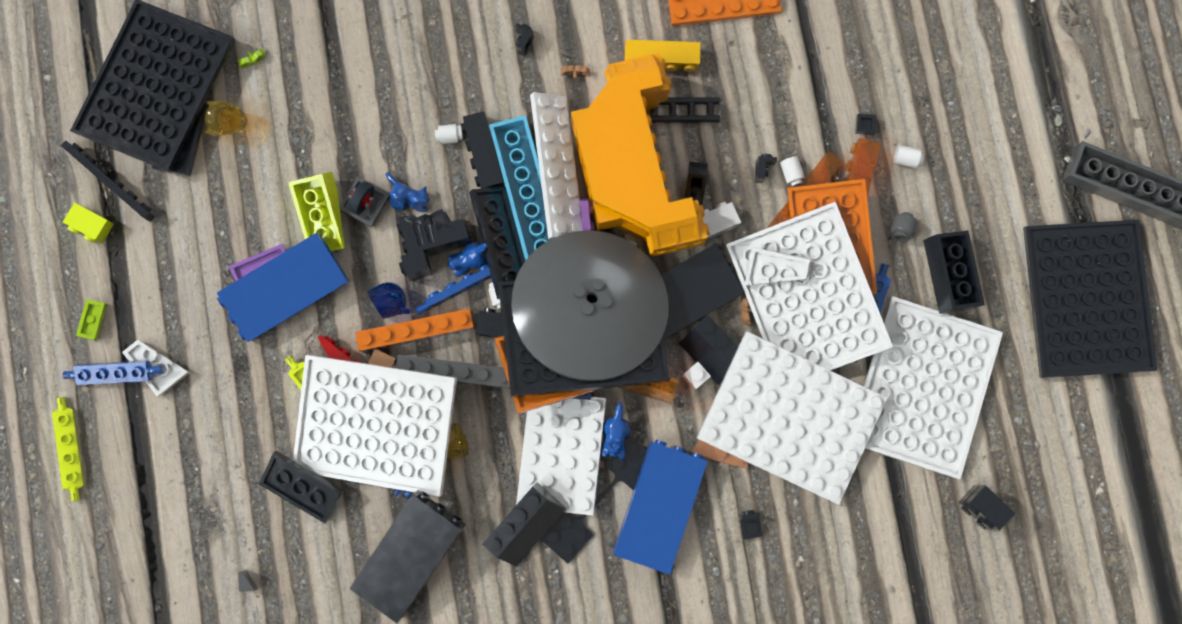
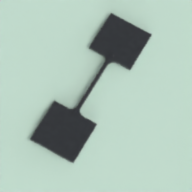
M631 436L625 440V458L621 460L618 456H611L604 465L614 473L615 479L597 498L595 505L617 481H623L634 490L647 450ZM563 512L540 538L567 564L594 535L583 524V519L586 517L584 514L576 518L571 513Z

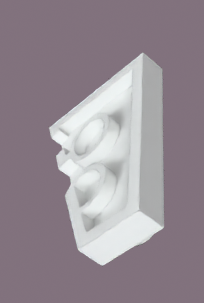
M752 247L744 285L806 279L810 259Z
M140 340L135 341L122 352L129 362L149 360L152 367L163 366V374H153L150 381H145L157 397L162 396L190 373Z

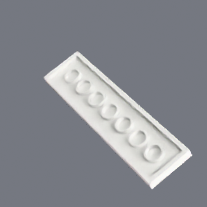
M533 92L530 98L548 239H553L566 233L583 231L566 96Z

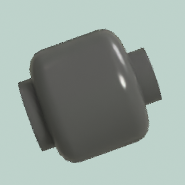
M908 212L896 215L893 219L891 234L896 240L901 242L913 239L916 235L918 220L913 217V214Z

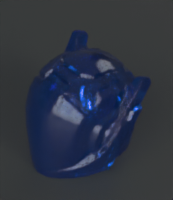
M393 282L382 283L367 292L382 319L410 314L411 310L406 308L405 293L398 284Z

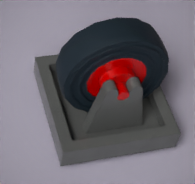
M357 176L340 204V211L372 228L391 196L389 193Z

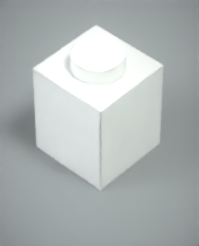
M699 362L682 375L694 391L711 377Z

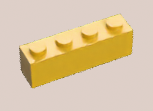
M625 40V61L660 53L661 59L666 61V71L684 69L686 72H694L699 69L700 42Z

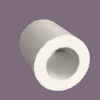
M898 145L893 163L917 168L918 165H922L924 154H921L920 149Z
M798 156L790 157L780 162L788 185L791 184L794 187L803 183L802 180L805 179Z

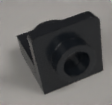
M516 23V33L520 34L515 43L517 53L525 56L534 39V33L530 26Z
M761 154V156H758L755 163V183H763L765 177L768 178L769 166L766 165H775L777 157H772L771 154Z
M754 510L743 511V515L738 516L743 540L763 536L759 519L760 513H755Z

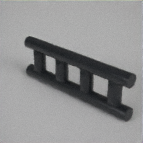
M668 97L667 101L660 102L659 105H669V115H658V108H652L650 110L651 122L719 123L720 115H714V105H719L720 99L719 97ZM676 105H688V115H677ZM695 105H706V115H695Z

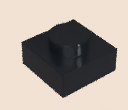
M857 114L855 134L874 135L876 131V115Z

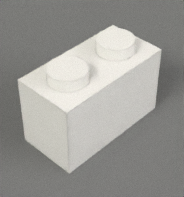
M726 202L716 205V209L711 211L709 209L704 210L703 222L708 225L710 233L708 239L737 228L741 224L732 202L728 204Z

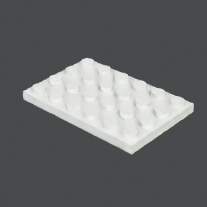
M591 397V400L570 398L527 411L516 505L530 488L538 482L566 507L564 512L594 516L607 398Z

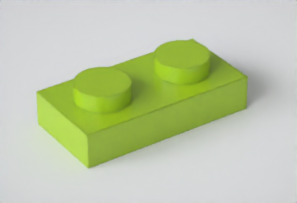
M86 299L76 336L97 341L108 304Z

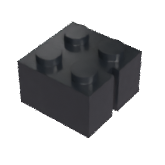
M974 485L959 501L962 505L961 509L967 515H972L977 519L976 524L983 530L1000 531L1016 514L986 485Z

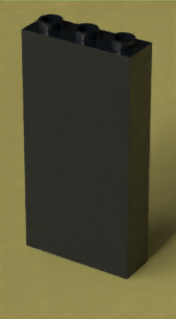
M716 243L661 274L669 303L668 320L663 340L668 339L744 295L745 292L740 279L737 280L734 275V267L731 263L726 262L724 258L726 256L725 252L721 247H717Z
M417 490L411 495L349 589L398 624L466 524L461 517L448 512L443 504L436 503L430 499L429 494Z

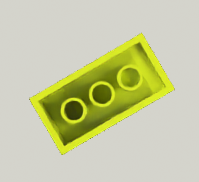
M332 171L288 182L304 238L307 239L318 232L331 251L345 248L338 191Z

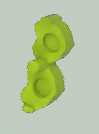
M263 48L257 50L253 55L251 52H248L249 57L237 60L240 68H247L264 59L266 53Z

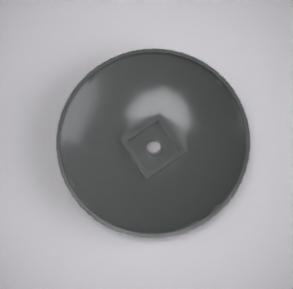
M589 230L559 235L537 248L524 262L516 277L511 303L516 331L529 353L551 371L581 381L613 379L627 374L640 366L649 358L660 343L667 325L669 311L668 295L664 281L651 259L637 246L619 236ZM594 295L598 301L596 303H589L586 297Z

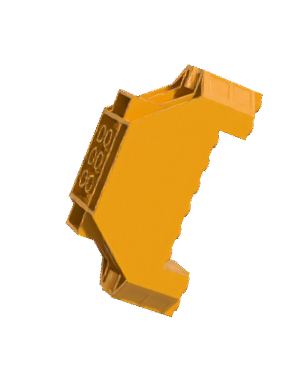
M660 53L607 65V69L604 71L607 84L589 108L571 112V123L576 139V148L598 231L615 227L625 233L630 232L632 236L647 243L652 257L702 246L708 239V235H710L708 225L703 222V217L705 216L704 208L702 205H699L698 200L693 201L691 197L669 203L671 200L669 189L664 187L663 182H666L664 170L660 171L659 163H661L659 151H655L654 145L657 144L655 134L650 132L649 126H652L650 115H646V111L655 107L659 108L660 102L667 101L670 88H672L670 77H666L665 70H667L666 61L661 59Z

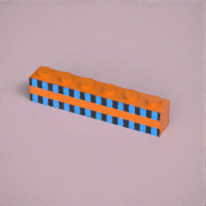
M469 308L358 331L355 334L359 352L365 353L375 349L380 350L475 330L472 311Z

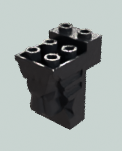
M442 209L430 215L398 217L400 223L397 224V229L402 239H404L402 247L404 253H406V255L401 256L402 262H399L401 273H404V276L408 277L410 281L433 275L428 257L466 247L471 243L464 220H454L451 222L447 213L443 212Z

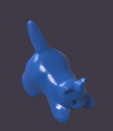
M389 172L386 173L387 180L393 185L390 192V204L394 209L400 211L405 206H411L418 212H427L425 205L429 202L430 198L426 186L419 191L413 190L407 185L398 182Z
M479 241L468 244L463 251L448 256V268L454 271V276L459 277L472 267L480 269L482 266L487 265L484 251L488 245L486 243L482 244Z
M621 402L616 407L614 417L608 418L604 422L603 434L606 435L601 455L603 457L608 455L618 456L622 460L625 458V438H628L630 435L631 426L627 420L622 418L623 405Z

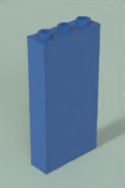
M316 232L217 292L219 296L217 300L223 308L226 307L229 312L227 314L229 320L238 326L240 337L247 342H251L350 281L321 234Z
M656 439L655 443L649 442L612 554L670 575L708 461L703 460V455L692 452V455L684 453L685 449L674 446L673 449L666 447V442Z

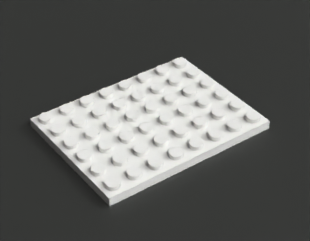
M836 202L726 244L764 340L828 370L893 347ZM752 247L810 259L806 279L744 285Z
M892 296L883 323L893 347L873 354L864 387L887 397V401L865 449L960 480L1003 332L946 313L939 314V311Z
M746 331L696 438L839 505L887 401V397Z
M306 355L293 461L319 476L411 492L419 490L429 495L442 496L457 377Z

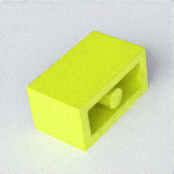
M75 202L63 220V223L69 225L68 230L77 235L79 232L85 234L84 238L92 243L98 241L102 244L114 225L112 222Z

